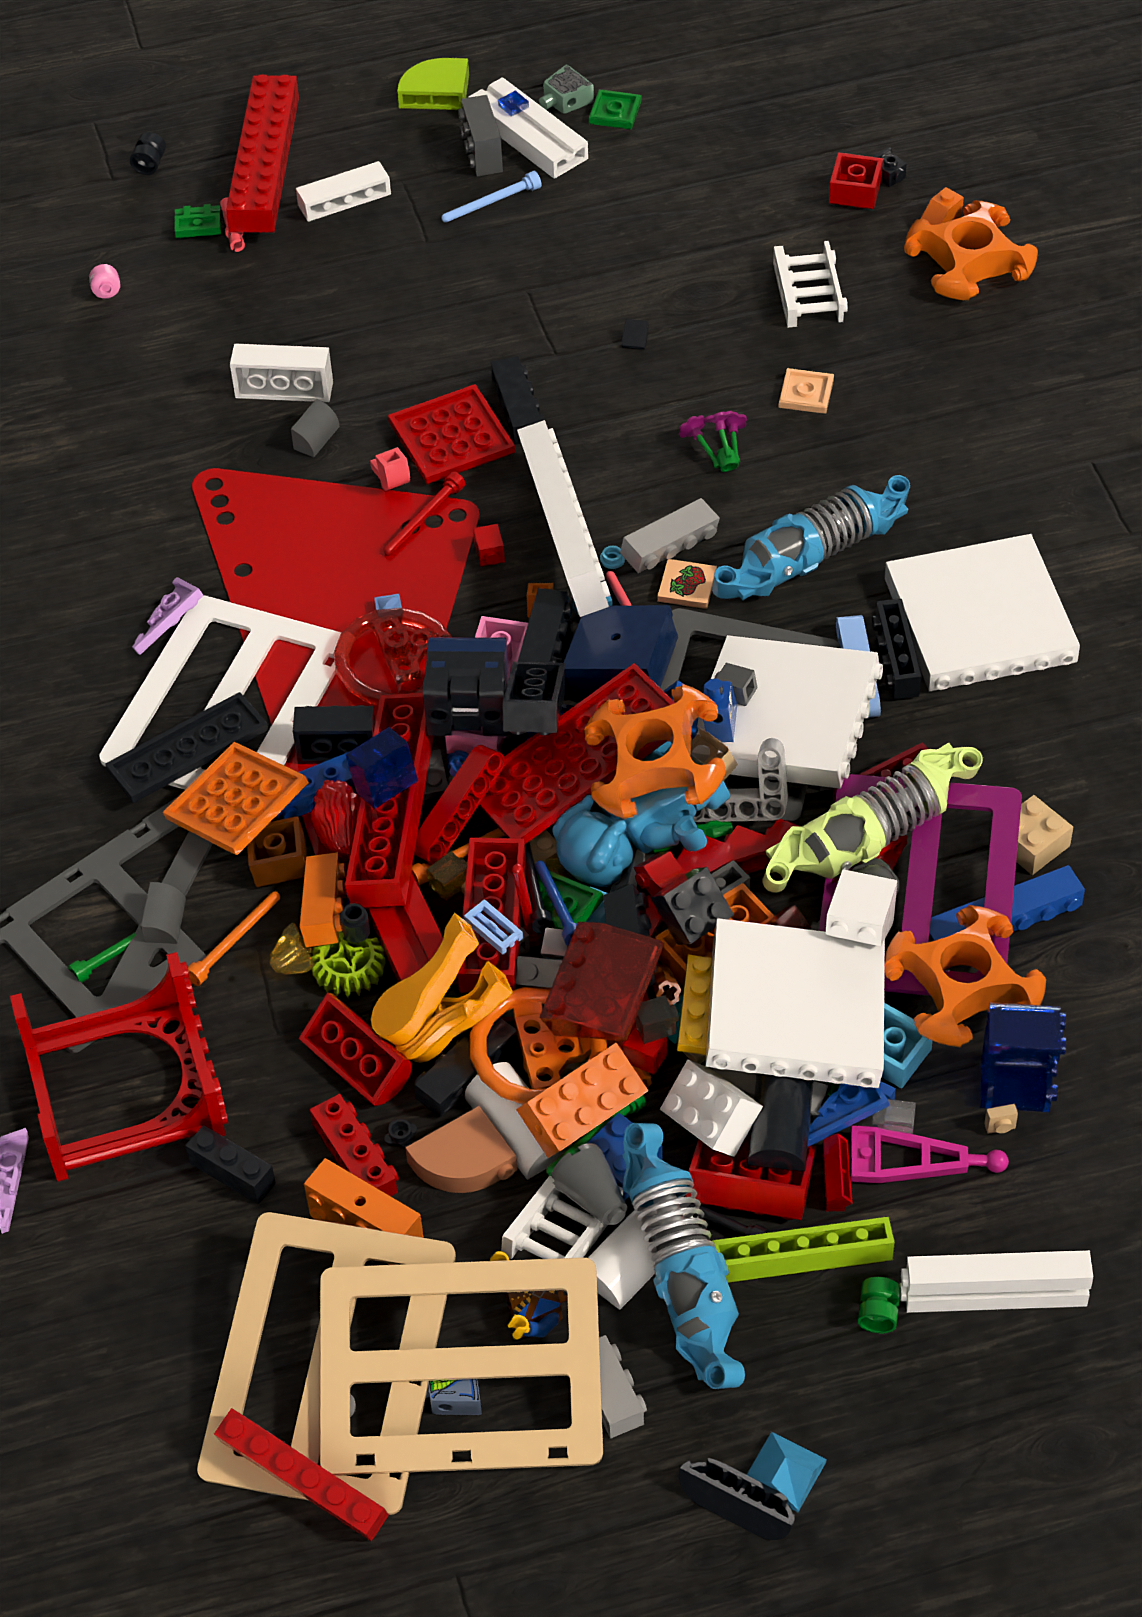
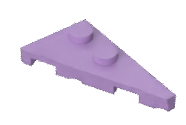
M26 1128L0 1137V1230L2 1234L9 1231L29 1140Z

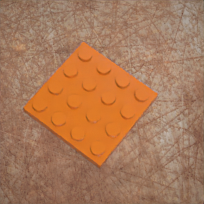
M233 742L163 811V814L167 820L238 855L309 782L305 775Z

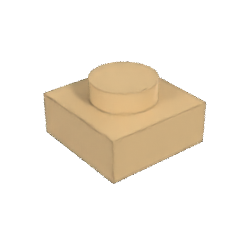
M1015 1104L986 1110L984 1124L987 1134L994 1132L1006 1133L1016 1128L1018 1112Z

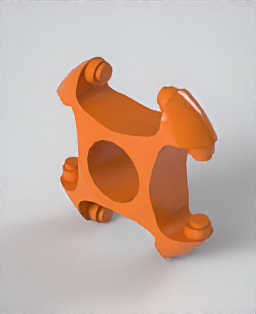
M973 200L972 203L967 204L963 208L964 217L941 224L930 225L927 220L917 219L907 233L904 245L905 253L914 257L920 251L927 252L946 271L944 275L937 274L932 277L931 284L935 292L952 299L968 301L979 293L976 282L1012 272L1015 281H1026L1037 262L1038 250L1035 246L1031 244L1018 246L1012 243L997 228V226L1008 225L1010 217L1004 207L990 202Z
M682 684V686L672 689V697L676 703L660 709L629 715H622V713H625L623 700L608 699L590 718L584 729L585 740L589 745H597L604 739V736L614 737L618 746L617 769L613 781L609 784L604 782L592 784V799L607 812L624 820L637 815L635 801L631 802V798L660 789L688 787V791H685L687 805H702L708 800L722 783L727 771L725 763L721 758H713L709 763L699 765L692 760L690 755L691 733L694 720L700 717L710 722L716 720L718 716L717 704L707 695L693 687ZM667 740L673 743L670 750L661 758L653 761L636 759L639 750L650 742Z
M968 905L956 913L958 923L961 926L964 925L966 929L951 936L922 944H915V938L911 931L898 932L890 942L884 957V974L888 979L895 981L902 976L904 970H909L924 986L935 1002L938 1013L934 1015L921 1013L914 1018L919 1034L932 1041L955 1047H961V1045L968 1043L973 1038L970 1028L963 1024L957 1025L958 1023L978 1012L1008 1004H1016L1014 1013L1019 1021L1032 1019L1043 1001L1046 988V978L1042 972L1035 969L1030 971L1026 978L1021 977L1006 964L996 950L990 936L995 934L996 937L1007 938L1012 935L1014 931L1009 918L989 908ZM966 965L979 970L985 977L977 982L962 983L949 978L944 971L952 966Z

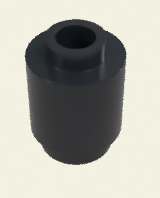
M352 903L347 905L340 915L343 936L351 943L362 942L370 934L368 913L359 904Z

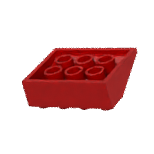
M747 1134L735 1157L713 1150L698 1139L689 1172L694 1183L692 1189H695L697 1192L695 1199H698L701 1205L710 1204L721 1206L728 1210L739 1209L751 1211L757 1215L768 1214L780 1216L787 1220H802L816 1145H811L807 1148L805 1171L747 1166L750 1134ZM691 1193L686 1194V1197L692 1196Z

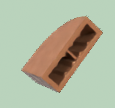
M480 1106L405 1147L407 1162L417 1176L434 1188L447 1192L467 1193L478 1191L500 1180L510 1178L517 1171L516 1154Z

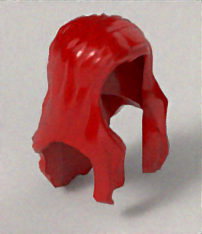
M327 779L323 782L322 788L317 790L316 796H314L316 804L311 810V820L317 837L328 853L338 852L340 861L347 862L350 860L361 797L355 794L353 788L346 781Z

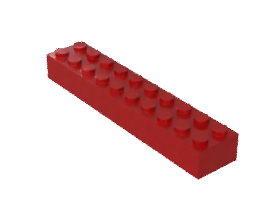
M264 74L253 76L226 208L229 232H275L299 101L297 76H267Z
M423 693L380 696L345 881L350 904L356 903L362 907L406 905L434 736H428Z

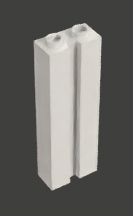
M503 77L491 83L487 91L481 89L469 96L487 95L501 138L552 178H557L588 159V141Z
M1090 1250L907 1257V1266L901 1269L900 1301H906L907 1313L1084 1307L1088 1304L1089 1289H1091L1093 1281Z

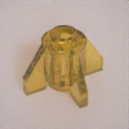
M295 923L290 924L284 929L274 950L270 953V965L277 973L282 972L285 975L304 973L315 966L311 958L314 947L305 946L303 937L300 936L301 934Z

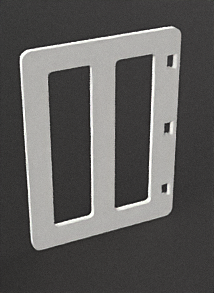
M203 596L198 600V604L185 613L100 753L101 764L105 766V763L135 748L209 623L218 622L250 631L205 710L238 692L244 695L276 640H283L315 649L257 753L285 765L295 747L292 722L294 719V707L318 706L351 647L350 637L345 633ZM329 657L335 659L331 667L325 665ZM199 767L168 785L186 790L205 769Z

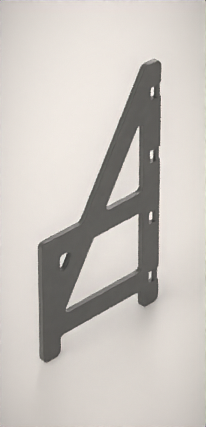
M175 799L144 818L141 823L132 829L121 833L28 894L0 915V923L8 917H11L13 920L0 928V944H7L74 1018L125 1005L153 990L165 976L168 967L167 959L156 967H150L157 952H164L166 955L177 952L180 962L186 961L187 967L192 962L202 961L206 957L204 952L181 929L177 944L144 941L141 924L148 894L121 867V864L179 827L167 820L163 814V811ZM147 827L149 831L141 837L137 838L134 835ZM189 831L162 883L177 888L186 897L213 843ZM79 871L81 876L70 883L67 878ZM93 883H98L138 925L135 932L137 935L130 941L107 987L99 997L94 996L81 981H78L77 977L67 969V966L30 927L33 922ZM94 1041L67 1047L66 1050L70 1053H78Z

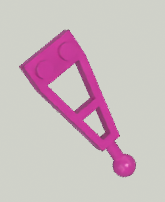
M851 1127V1182L886 1183L967 1173L969 1166H986L991 1172L1000 1173L1007 1168L1009 1162L1006 1153L1001 1150H992L987 1155L968 1154V1147L883 1127ZM881 1141L920 1149L921 1165L881 1170ZM930 1152L957 1157L958 1161L930 1164Z

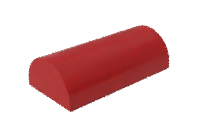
M332 993L325 995L298 1038L374 1106L382 1105L395 1097L408 1081L412 1071L411 1061L389 1042L377 1035L372 1027Z

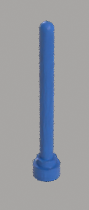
M539 860L535 863V869L564 927L562 938L568 947H580L586 941V933L580 924L573 922L546 864Z

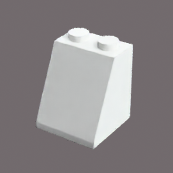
M843 869L827 913L826 935L881 946L894 921L897 880Z

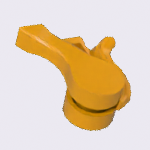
M456 913L453 914L445 927L443 941L431 960L412 976L387 989L373 1008L371 1016L372 1029L377 1035L391 1045H394L408 1060L421 1063L430 1061L438 1056L455 1036L473 1027L493 1012L500 1003L507 1000L513 993L505 974L488 961L482 968L478 982L471 992L459 998L444 997L455 980L465 958L479 945L471 925Z

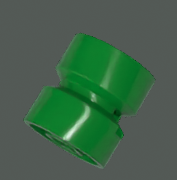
M871 1277L862 1282L860 1299L862 1303L860 1304L858 1324L861 1328L873 1333H889L896 1329L897 1306L899 1305L901 1288L897 1282L885 1277Z

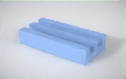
M485 899L464 915V920L471 925L472 929L502 955L507 951L506 948L508 946L511 948L515 945L516 940L520 941L523 939V932ZM481 911H484L511 935L507 936L493 921L486 918Z

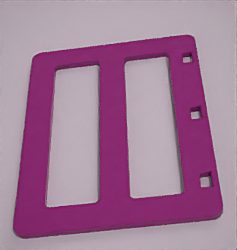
M849 774L847 779L844 778L841 789L837 788L835 802L845 796L852 798L855 795H860L862 791L868 793L869 787H876L879 781L885 783L886 777ZM898 778L899 783L903 788H906L903 779ZM890 781V787L897 793L895 785ZM949 782L946 808L989 811L993 815L984 908H989L1007 916L1011 923L1022 794L1019 790L1009 787ZM881 786V790L887 792L886 789ZM916 806L915 809L920 813L919 807ZM942 813L936 817L932 816V819L929 821L924 820V824L921 826L916 825L912 832L901 932L905 930L911 931L915 938V944L929 942ZM860 862L852 866L849 869V871H851L856 865L860 864ZM825 878L819 931L826 932L827 913L838 884L832 883V879ZM995 934L991 935L990 938L996 950L1007 964L1010 936L1001 938L996 937ZM904 970L902 976L895 981H891L884 974V991L931 996L909 970ZM979 970L975 973L944 971L949 978L962 983L977 982L985 977Z

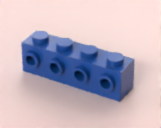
M361 748L300 771L299 773L305 775L309 783L275 817L276 821L299 817L311 812L316 804L314 796H316L317 790L322 788L323 782L327 779L346 781L353 788L355 794L362 792L368 760Z

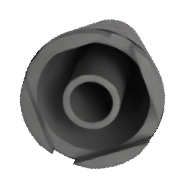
M588 1143L579 1146L580 1151L573 1156L568 1152L553 1169L552 1178L554 1179L553 1184L555 1187L604 1225H615L621 1222L625 1217L627 1205L603 1151L598 1145Z

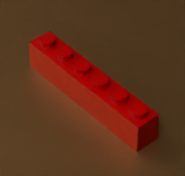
M233 1408L230 1409L214 1433L221 1443L371 1542L389 1516L384 1507Z

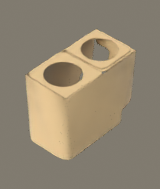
M698 727L700 735L698 734L693 740L691 738V758L699 765H705L713 758L723 759L727 771L723 779L724 781L738 764L725 744ZM698 745H705L710 749L709 758L703 762L692 755L693 749Z

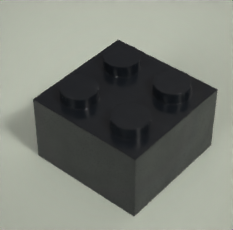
M708 867L692 869L650 897L677 945L692 944L713 930L716 926L717 918L728 920L734 916Z

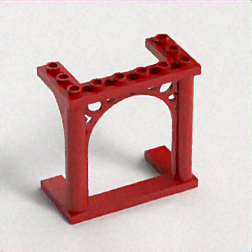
M177 952L166 955L168 967L165 976L153 990L141 998L115 1008L32 1029L22 994L10 996L40 1114H38L43 1139L57 1182L69 1179L67 1170L194 1136L203 1125L221 1136H226L224 1124L229 1122L218 1077L212 1078L216 1076L212 1060L206 1061L205 1054L209 1053L206 1038H200L198 1034L199 1031H203L199 1014L193 1016L192 1009L197 1008L187 964L186 961L180 962ZM172 1020L180 1022L175 1032L171 1034L163 1032L168 1022ZM156 1021H158L157 1027L151 1028L149 1024H156ZM121 1033L148 1034L164 1041L175 1051L182 1065V1083L174 1101L165 1111L145 1123L61 1146L40 1060L41 1054ZM182 1036L183 1044H178L176 1039ZM188 1060L192 1061V1063L189 1065L185 1064V1062ZM194 1082L196 1089H189L188 1085ZM186 1097L199 1099L194 1108L186 1107L182 1103ZM177 1110L184 1114L183 1116H181V1114L179 1113L178 1115L173 1117V1113Z

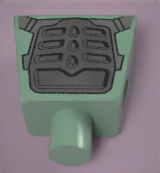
M566 64L544 81V96L539 98V103L545 110L553 106L561 113H568L594 102L593 84Z

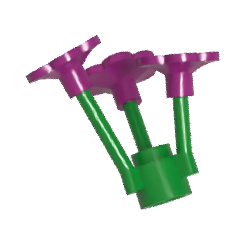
M732 411L719 412L705 418L703 415L693 416L679 427V435L681 438L693 436L694 439H698L711 458L714 468L720 467L722 472H729L739 466L740 458L736 435L738 434V429L746 427L747 417L744 414ZM705 423H715L716 430L720 433L723 448L717 451V456L714 455L702 437L701 429L705 426ZM725 429L731 435L732 449L728 446Z

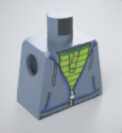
M477 1379L429 1381L426 1398H430L433 1414H482ZM410 1381V1383L420 1386L421 1381Z

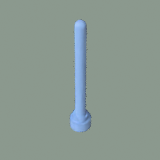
M536 171L525 174L522 181L444 213L441 219L443 222H449L524 189L534 191L542 186L540 177Z

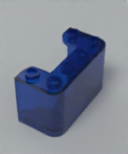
M989 1002L981 1057L980 1108H994L1015 1104L1017 1110L1050 1112L1051 1101H1057L1058 1091L1057 1084H1052V1077L1057 1076V1062L1060 1060V1054L1065 1055L1066 1037H1063V1030H1065L1066 1013L1061 1012L1059 1006Z

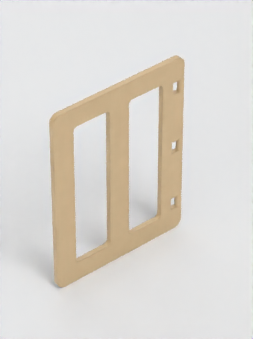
M272 1212L262 1214L256 1223L197 1467L199 1476L204 1481L308 1500L246 1458L236 1456L234 1450L221 1443L214 1435L231 1408L243 1415L281 1251L284 1247L290 1246L331 1253L334 1255L332 1267L364 1266L369 1260L396 1265L454 1263L456 1252L450 1243ZM448 1294L410 1297L399 1350L436 1348ZM357 1298L352 1299L350 1302V1326ZM320 1322L291 1443L292 1448L318 1465L320 1463ZM410 1381L392 1382L380 1436L418 1435L429 1381H421L420 1386L412 1384ZM409 1472L401 1473L400 1479L390 1477L391 1473L372 1474L368 1479L335 1475L384 1507L389 1515L396 1514L402 1508Z
M558 1258L330 1267L322 1273L320 1283L321 1467L333 1475L588 1466L595 1465L601 1461L603 1457L597 1271L596 1265L591 1259ZM564 1290L568 1294L569 1340L566 1343L352 1351L350 1349V1302L354 1298ZM568 1376L570 1378L572 1424L568 1429L353 1437L350 1434V1388L353 1384ZM549 1448H567L568 1458H548ZM471 1451L472 1461L452 1462L453 1452ZM375 1455L376 1465L356 1466L357 1456Z

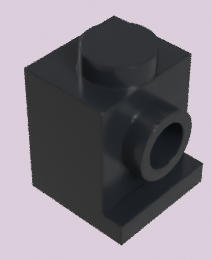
M890 147L872 156L883 158L881 182L888 187L906 178L907 167L904 161L891 153L892 149Z

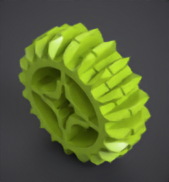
M340 931L338 943L320 945L313 948V956L311 957L312 974L317 979L319 986H324L327 993L334 990L336 996L341 992H345L347 997L350 996V992H356L360 996L361 989L370 992L371 984L378 985L379 977L383 976L386 965L384 949L377 937L372 938L371 934L362 942L351 943L344 938L343 933Z

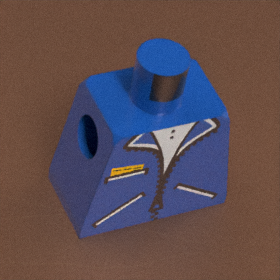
M716 678L711 679L704 684V694L717 704L718 714L723 717V720L721 722L703 720L705 731L721 742H734L737 701L732 682L721 681Z

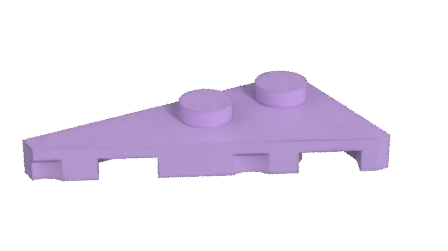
M178 577L174 579L172 583L176 588L172 593L163 596L160 605L147 621L150 625L149 630L145 635L143 633L139 634L135 644L132 646L137 654L141 655L169 627L176 625L184 613L198 604V600L204 596L199 588Z

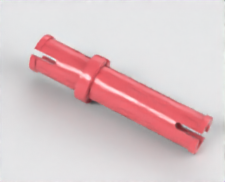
M226 197L220 202L226 224L225 234L229 238L231 249L239 252L245 247L242 237L243 232H229L226 213L229 197Z

